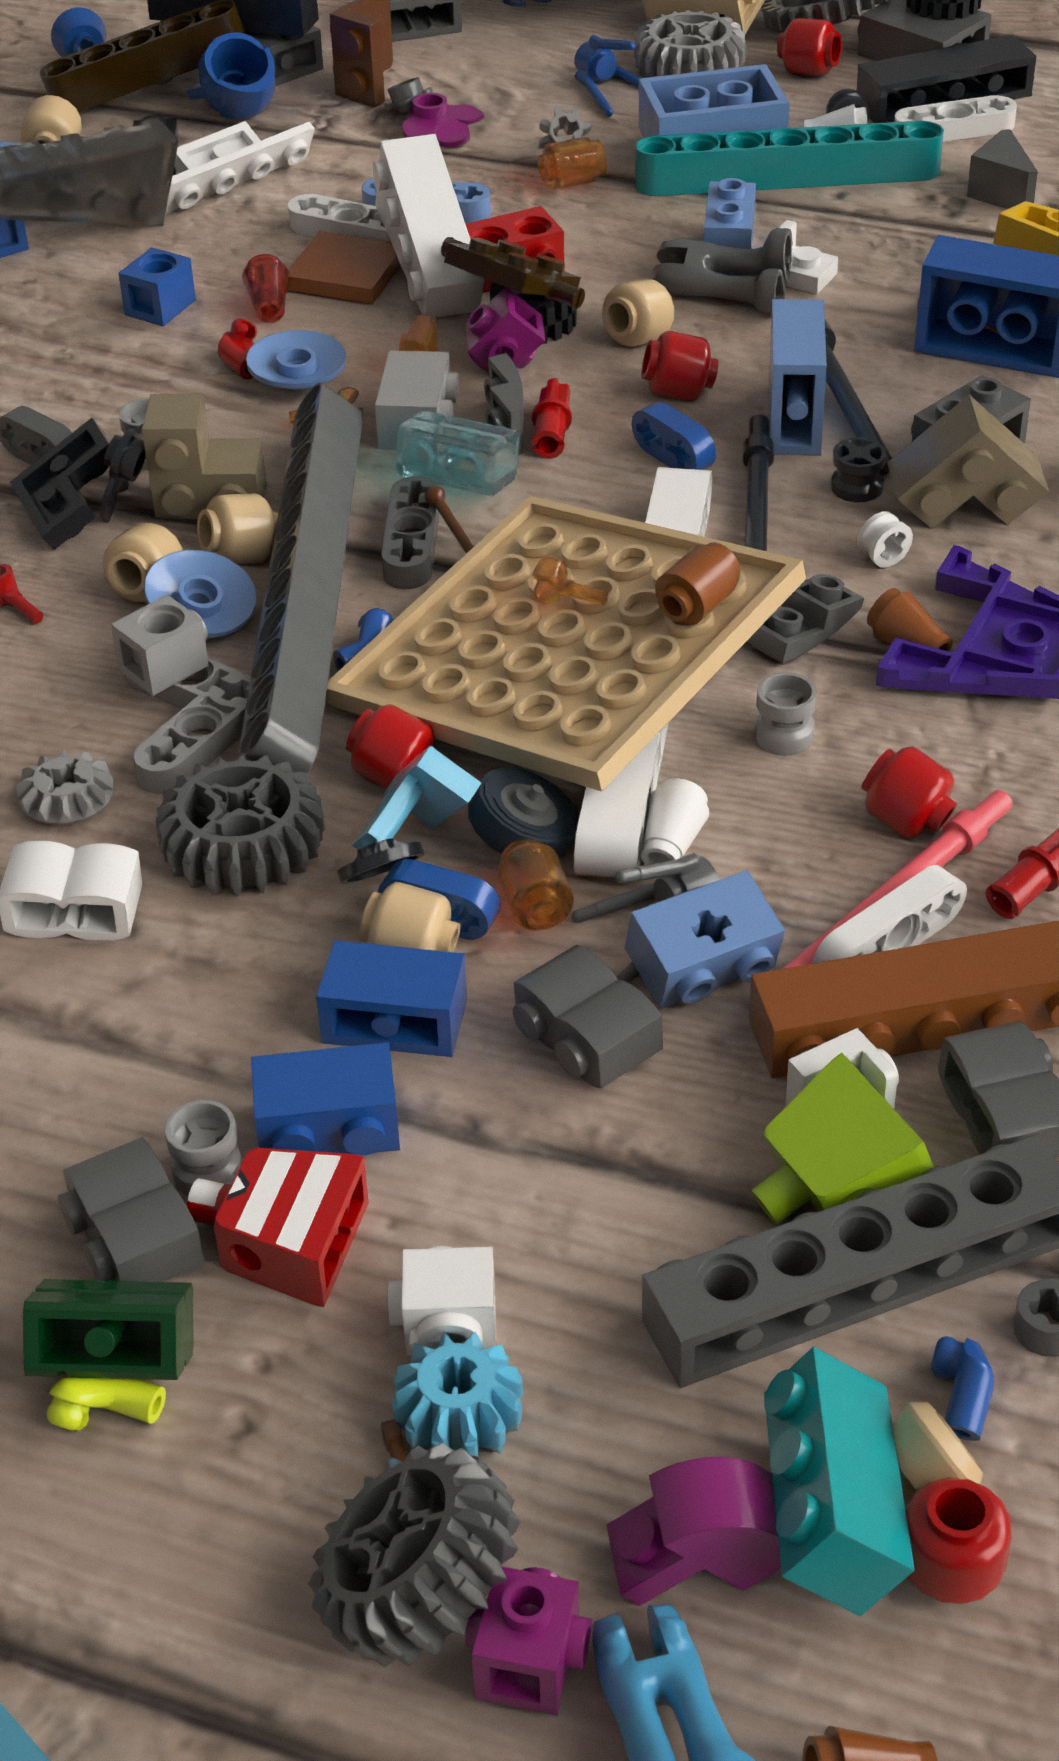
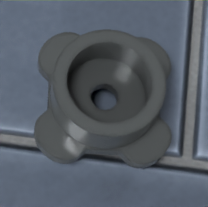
M419 77L406 80L387 89L391 101L384 105L386 109L398 106L400 113L408 112L413 106V99L423 93H432V87L423 89Z

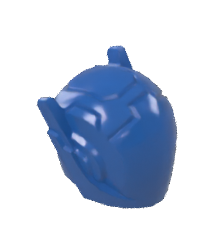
M234 32L221 35L213 40L200 57L198 63L199 83L186 90L191 100L204 98L216 112H220V115L238 121L251 119L268 107L274 95L275 65L271 51L268 46L263 47L252 36L244 33Z

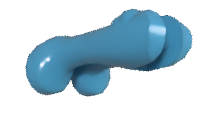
M671 1604L648 1605L647 1607L648 1627L655 1657L645 1660H635L625 1626L618 1612L594 1622L592 1643L596 1670L603 1693L620 1731L628 1761H677L657 1711V1705H667L673 1710L683 1735L689 1761H756L738 1748L729 1735L711 1696L699 1654L687 1631L686 1622L681 1619L679 1613Z

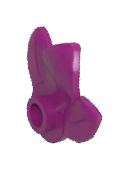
M423 93L413 99V106L409 109V118L402 123L403 134L405 138L436 134L440 146L459 147L470 140V132L467 125L484 119V113L466 104L448 105L447 98L442 94Z

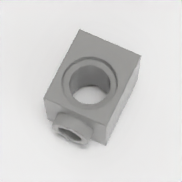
M165 595L111 624L118 670L152 696L209 666L205 642L208 638V631L203 619L196 611L188 610L169 595Z

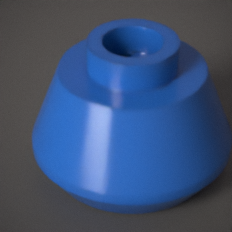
M76 7L64 11L57 17L51 29L52 45L61 57L106 42V27L102 19L94 11L87 8Z

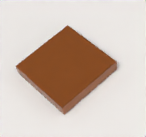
M319 231L284 275L285 290L373 304L401 264L391 241Z

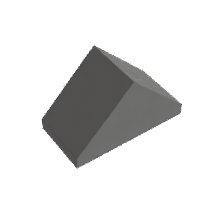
M1011 129L1001 130L971 155L967 197L1005 209L1025 201L1034 203L1038 171Z

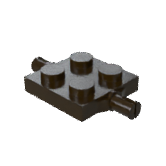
M447 237L442 243L441 254L445 257L444 263L519 293L543 295L547 300H556L574 309H578L585 299L584 289L578 288L581 277L563 271L565 263L561 260L544 255H537L536 259L525 256L526 247L506 240H498V243L495 244L484 239L471 237L469 244H466L453 237Z

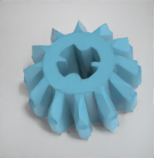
M443 1331L438 1342V1348L431 1349L415 1343L414 1351L411 1355V1364L397 1366V1374L394 1378L395 1399L392 1401L393 1417L399 1423L400 1429L405 1430L406 1441L412 1449L417 1446L428 1449L442 1442L452 1450L463 1448L471 1456L475 1455L478 1457V1449L481 1447L501 1454L503 1445L506 1443V1433L518 1431V1425L522 1419V1403L520 1401V1398L523 1396L522 1377L518 1374L517 1367L509 1366V1357L505 1353L503 1345L483 1349V1343L476 1331L463 1344H453L450 1337Z

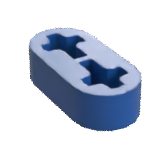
M661 401L635 412L632 416V432L639 446L646 453L668 467L704 470L715 462L716 448L709 432L702 425Z
M411 859L397 861L378 888V893L382 894L390 884L401 882L445 896L451 905V921L460 923L459 937L463 939L474 940L482 938L488 932L501 908L499 895L484 880Z

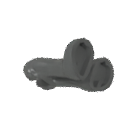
M776 228L771 230L763 247L753 249L734 248L697 240L664 241L657 252V259L662 264L654 267L653 280L665 286L667 291L674 297L692 295L729 299L754 305L762 313L772 314V299H785V283H788L790 277L793 245L791 229ZM718 271H724V272L737 273V274H743V275H749V276H733V275H726V274H721V273H717V272H718Z

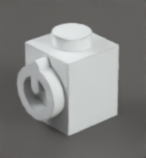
M436 1246L430 1249H403L402 1280H389L388 1310L390 1326L404 1327L406 1356L413 1354L415 1343L431 1349L438 1348V1342L443 1331L450 1337L453 1344H463L476 1331L483 1343V1349L496 1346L493 1247L452 1248Z

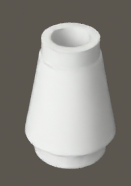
M673 778L664 781L661 787L652 792L643 844L644 849L641 854V859L645 865L673 861L683 857L709 817L707 795L697 784L685 779Z

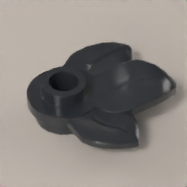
M143 424L139 425L135 431L128 429L122 437L115 435L106 450L104 465L110 467L109 481L99 510L101 519L109 522L118 493L128 490L129 481L134 482L137 479L145 463L146 453L142 433Z

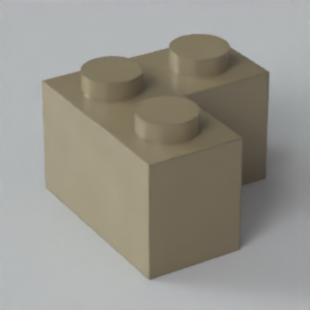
M203 393L150 394L142 433L155 519H198L201 510L206 509L211 499L219 495L256 493L264 498L267 481L262 438L209 439Z
M967 395L887 462L897 500L931 529L972 496H975L1004 523L1009 525L1050 492L1037 455L971 395Z

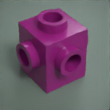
M507 287L501 290L487 305H479L471 313L466 324L468 354L473 362L485 371L489 370V357L504 353L508 354L516 368H524L535 356L537 348L545 342L542 315Z
M501 1566L507 1580L502 1584L493 1586L489 1591L488 1597L485 1598L489 1609H477L467 1620L465 1645L468 1648H473L472 1667L475 1699L558 1716L569 1668L583 1670L591 1638L592 1619L579 1616V1581L561 1578L558 1574L543 1568L530 1567L518 1570Z

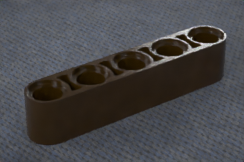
M218 0L54 60L40 70V77L48 95L59 96L69 101L80 112L198 69L201 55L215 38L227 33H246L235 3L232 0Z

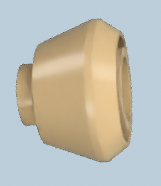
M909 1402L906 1404L893 1425L902 1491L906 1503L909 1504L914 1493L926 1484L943 1478L970 1479L981 1484L983 1471L938 1411H935L929 1402Z

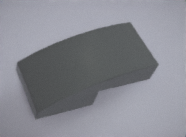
M507 353L488 358L489 379L484 381V392L491 408L486 410L485 417L487 428L492 438L499 439L512 456L522 454L524 446L523 387L514 362Z
M826 574L814 575L810 579L805 580L746 643L778 662L786 663L815 648L837 632L862 608L864 597L844 587V583L837 577Z

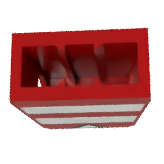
M255 1148L246 1153L231 1185L201 1178L196 1179L189 1192L187 1208L194 1222L214 1226L219 1262L227 1272L309 1304L325 1307L369 1204L364 1156L345 1153Z

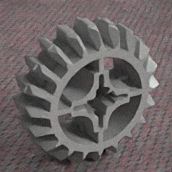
M687 9L686 12L679 13L672 11L669 15L659 14L656 16V19H648L644 25L638 28L635 38L634 59H636V68L639 69V75L645 78L743 67L747 42L745 41V32L741 30V25L733 22L732 18L728 16L720 17V14L717 12L709 14L705 13L704 10L691 12Z

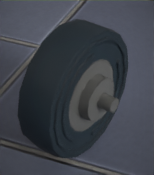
M503 767L487 772L480 780L481 785L468 803V819L478 836L489 847L504 856L526 864L546 865L559 860L576 836L578 813L571 800L556 785L538 774L519 768Z

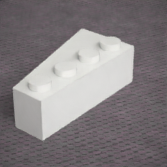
M436 134L381 141L379 161L373 162L372 167L376 187L375 206L407 278L411 300L417 302L424 320L472 313L481 304L484 279L444 263L445 257L441 254L442 243L447 237H453L458 241L469 244L470 236Z

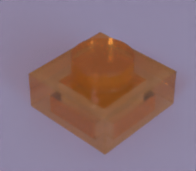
M417 315L409 332L402 334L399 351L438 352L436 317Z

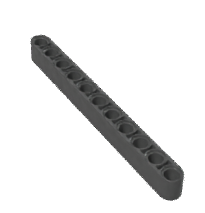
M322 383L315 384L300 403L294 418L239 745V755L244 754L248 761H257L261 757L268 755L273 766L281 762H289L293 772H306V774L315 761L320 745L363 422L362 410Z

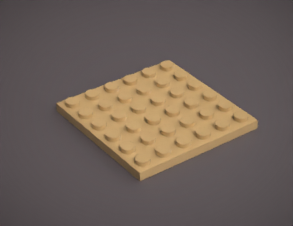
M528 496L328 680L326 702L329 706L357 715H361L366 709L376 711L381 706L392 704L429 724L434 732V739L602 792L806 580L803 560ZM716 542L730 549L736 556L741 570L735 590L696 625H683L669 619L658 605L655 594L657 579L697 545Z

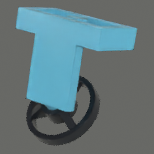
M429 746L395 776L384 792L386 796L352 845L357 849L355 861L337 870L341 884H349L389 872L397 861L403 859L418 860L425 854L421 842L404 843L393 839L408 815L411 813L431 829H434L469 803L481 782L432 746Z

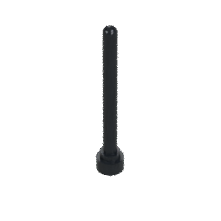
M825 320L826 382L856 437L875 440L885 447L886 463L880 472L886 475L890 473L887 462L892 459V456L833 353L836 336L827 320Z

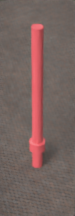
M995 790L972 810H961L944 824L942 835L782 969L812 964L818 947L833 930L927 867L932 865L943 867L957 854L970 853L986 839L988 835L987 829L1011 810L1012 800L1009 795L1002 790Z

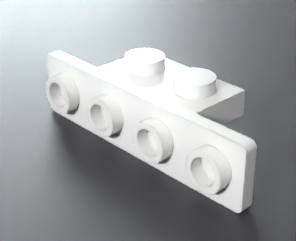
M244 121L173 149L171 162L179 174L165 180L159 207L165 214L179 208L187 209L208 196L216 193L224 194L235 185L250 179H261L270 171L287 164H298L309 153L315 131L314 127L310 122H306L260 140L247 122Z

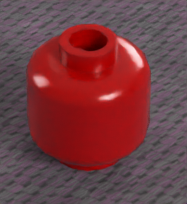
M795 19L787 26L785 33L782 32L779 35L777 41V55L780 59H783L786 70L793 75L824 76L829 73L832 67L838 65L842 54L841 34L835 31L834 25L830 21L824 19Z
M665 331L660 334L657 340H649L643 357L641 378L648 380L649 389L655 395L689 402L695 401L701 395L704 388L712 389L718 372V359L711 358L710 345L705 338L675 331Z
M388 704L379 707L376 711L366 709L361 714L348 736L345 749L351 753L350 763L353 770L360 776L386 790L402 769L429 746L433 747L434 732L432 727L426 722L395 705Z
M913 746L902 748L898 752L887 749L872 766L861 786V789L867 792L865 799L867 811L907 839L920 835L926 828L937 833L951 817L957 806V802L949 798L954 788L953 774Z
M947 1477L932 1481L915 1492L906 1508L915 1569L908 1576V1579L923 1594L940 1602L965 1604L983 1599L998 1586L1007 1566L1012 1540L1011 1518L1003 1501L988 1487L970 1479Z

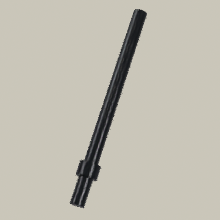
M756 414L749 420L748 437L743 443V463L747 467L745 546L767 551L769 467L774 461V443L769 437V419L765 415Z

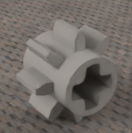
M556 106L551 122L546 119H541L539 129L548 135L539 140L538 147L539 149L549 148L552 153L551 163L553 164L559 158H568L569 162L573 165L576 161L578 149L583 152H588L591 143L582 136L587 135L591 131L592 124L591 122L581 123L578 118V108H574L571 113H562L561 109ZM564 129L566 135L573 134L572 141L566 142L563 136L557 137L558 130Z

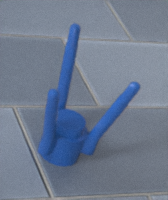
M592 35L589 41L583 43L576 51L574 64L578 71L575 73V79L584 84L600 109L603 110L606 116L611 117L613 110L593 80L600 82L615 75L639 87V79L641 77L619 67L614 53L611 51L635 49V43L626 40L601 39L596 35Z

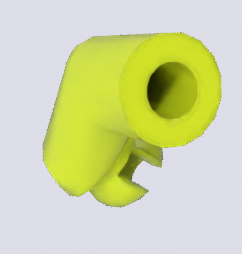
M62 1377L53 1385L49 1392L53 1399L47 1409L46 1416L49 1423L73 1431H80L85 1428L89 1420L90 1407L104 1408L153 1424L163 1410L166 1390L162 1386L141 1379Z

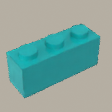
M813 1346L790 1369L779 1372L764 1392L781 1573L783 1578L858 1616H862L915 1571L887 1386Z

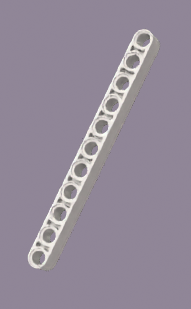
M658 467L645 523L705 537L711 506L712 471ZM669 723L602 792L586 787L575 838L574 873L576 875L615 878V874L619 870L642 865L641 854L644 849L643 844L650 796L657 788Z

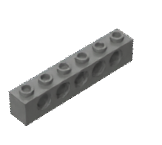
M1034 1135L1012 1144L996 1145L981 1155L947 1167L938 1166L931 1168L919 1177L888 1188L866 1191L854 1200L817 1213L808 1212L801 1214L789 1223L752 1236L736 1237L724 1246L688 1259L671 1260L654 1271L642 1274V1322L679 1388H683L1059 1249V1163L1039 1136Z

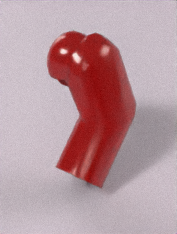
M236 319L231 324L230 332L227 331L223 334L218 344L217 353L219 358L242 378L250 380L254 377L248 371L246 357L249 349L255 344L253 339L257 335V328L249 321Z

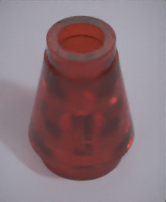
M271 254L254 256L248 261L242 273V282L256 311V315L261 321L266 323L277 322L284 316L289 281L287 267L279 258Z

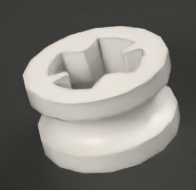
M882 511L870 517L861 527L857 536V546L859 551L870 557L871 561L881 568H888L897 564L907 554L912 544L913 533L911 528L900 522L895 515Z

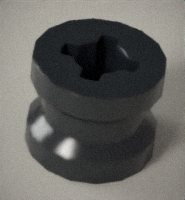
M862 437L845 439L836 444L832 460L837 470L833 472L831 477L832 492L838 498L855 503L868 502L879 497L884 489V477L880 470L884 468L886 463L885 447L875 440Z

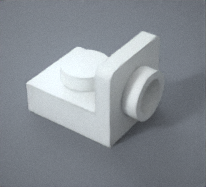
M786 220L779 228L791 229L793 245L790 277L788 283H785V287L817 295L837 274L838 256L822 253L819 249L811 246H796L797 223Z
M856 1028L788 1059L785 1107L834 1057L842 1052L894 1109L896 1088L899 1083L898 1070L890 1055L883 1049H877Z

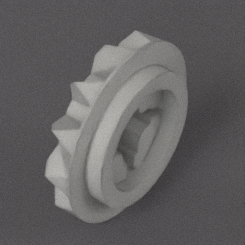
M63 750L59 757L50 759L40 756L38 766L23 768L22 780L15 785L19 806L28 816L41 822L62 824L83 820L104 808L113 795L114 781L105 760H93L88 751L73 757ZM54 784L61 785L60 787H56L54 789Z

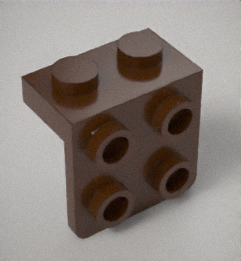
M354 0L330 13L335 95L376 107L385 101L383 72L389 69L393 63L390 0Z

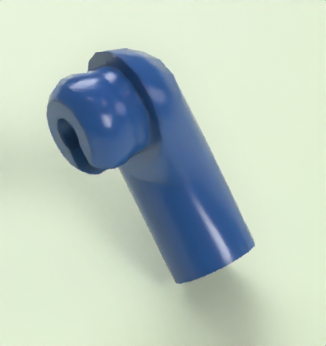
M374 608L361 616L358 622V627H360L358 641L333 652L334 663L338 671L394 620L384 609Z

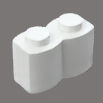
M28 841L14 845L0 887V916L3 931L16 936L35 939L53 938L66 933L85 940L115 941L129 937L143 884L138 851L129 847L108 843L89 844L76 849L51 841Z

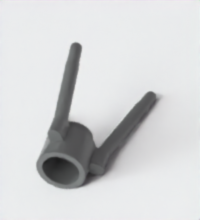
M695 853L673 861L619 870L615 874V879L619 883L658 879L652 884L577 909L572 912L571 918L574 922H581L655 898L658 903L718 881L719 877L712 864L705 857ZM633 962L617 975L618 980L629 983L639 974Z

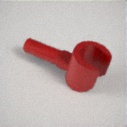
M0 564V607L10 605L34 624L41 622L43 613L27 601L19 592L12 567L7 564Z

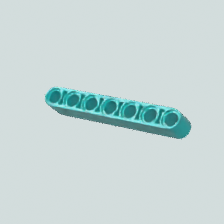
M906 121L648 136L636 142L635 188L638 192L645 195L667 196L708 193L710 181L720 182L727 178H737L747 183H756V190L926 181L934 179L940 174L944 129L935 122Z

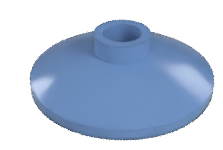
M291 330L278 332L257 341L249 349L246 361L248 371L260 382L279 388L303 390L313 387L317 383H326L338 376L345 367L346 352L342 344L331 336L315 331Z
M202 550L173 552L156 561L146 575L144 596L147 605L165 595H169L188 610L192 609L201 616L208 631V638L221 637L236 632L250 620L254 613L256 590L252 580L239 565L219 554Z

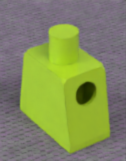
M841 1052L766 1126L763 1137L780 1169L754 1187L751 1193L766 1215L775 1225H778L808 1201L820 1212L854 1200L866 1191L872 1189L882 1190L919 1177L927 1170L934 1168L924 1141Z

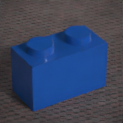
M334 940L316 996L321 1042L323 1044L342 1046L389 1042L390 1051L453 1057L467 1004L465 953Z
M389 1042L251 1057L254 1120L259 1148L356 1155L400 1150Z

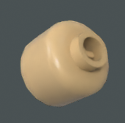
M45 95L38 97L29 104L20 128L21 141L23 144L74 149L81 131V117L77 109L69 101L59 96Z
M639 279L612 288L604 300L602 318L605 329L614 341L623 346L635 347L646 344L649 340H657L661 333L670 331L674 321V305L671 295L665 286L656 280Z
M260 494L215 496L211 499L207 508L199 513L197 520L199 544L203 551L219 554L236 564L265 562L272 553L278 513L272 511L268 501Z
M139 523L114 538L106 548L102 563L105 577L112 589L121 597L133 602H146L144 584L149 569L162 557L173 552L183 551V548L176 536L166 527L156 523Z
M394 882L382 894L374 892L369 898L361 920L359 939L367 944L454 952L460 934V923L451 921V905L445 896L405 883Z

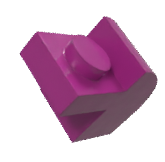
M705 1457L679 1462L660 1469L649 1475L653 1497L606 1524L620 1595L639 1606L703 1569L742 1591L781 1569L772 1473L747 1460L731 1457Z

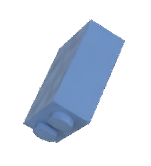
M772 299L768 395L769 437L774 443V455H821L827 367L824 300Z

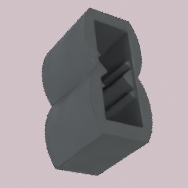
M575 945L513 982L515 995L513 1017L520 1031L529 1040L535 1041L538 1039L548 1048L555 1050L560 1065L570 1076L574 1078L581 1077L594 1087H604L663 1049L662 1015L658 1009L636 987L623 980H618L612 970L596 954L583 946Z
M1022 1021L944 1037L938 1072L950 1102L957 1113L966 1121L971 1139L979 1155L996 1145L1012 1144L1038 1135L1054 1158L1059 1157V1079L1053 1073L1052 1057L1045 1041L1041 1038L1036 1039L1031 1030Z
M143 1137L63 1169L68 1191L58 1195V1202L71 1233L76 1235L85 1231L90 1240L84 1243V1249L97 1280L164 1282L205 1264L198 1228L180 1194L169 1182L155 1152Z

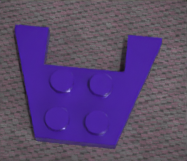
M953 545L937 571L935 590L983 602L981 608L954 652L895 638L877 666L876 686L1059 699V595L1041 586H1038L1032 592L1010 581L1011 571L995 563L988 570L971 561V551L961 546Z

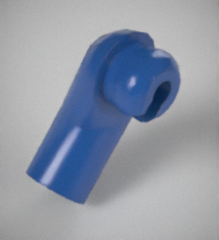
M942 1337L936 1343L931 1371L936 1377L954 1380L944 1420L958 1438L979 1441L994 1389L992 1368L978 1342L967 1337L964 1343L952 1337Z

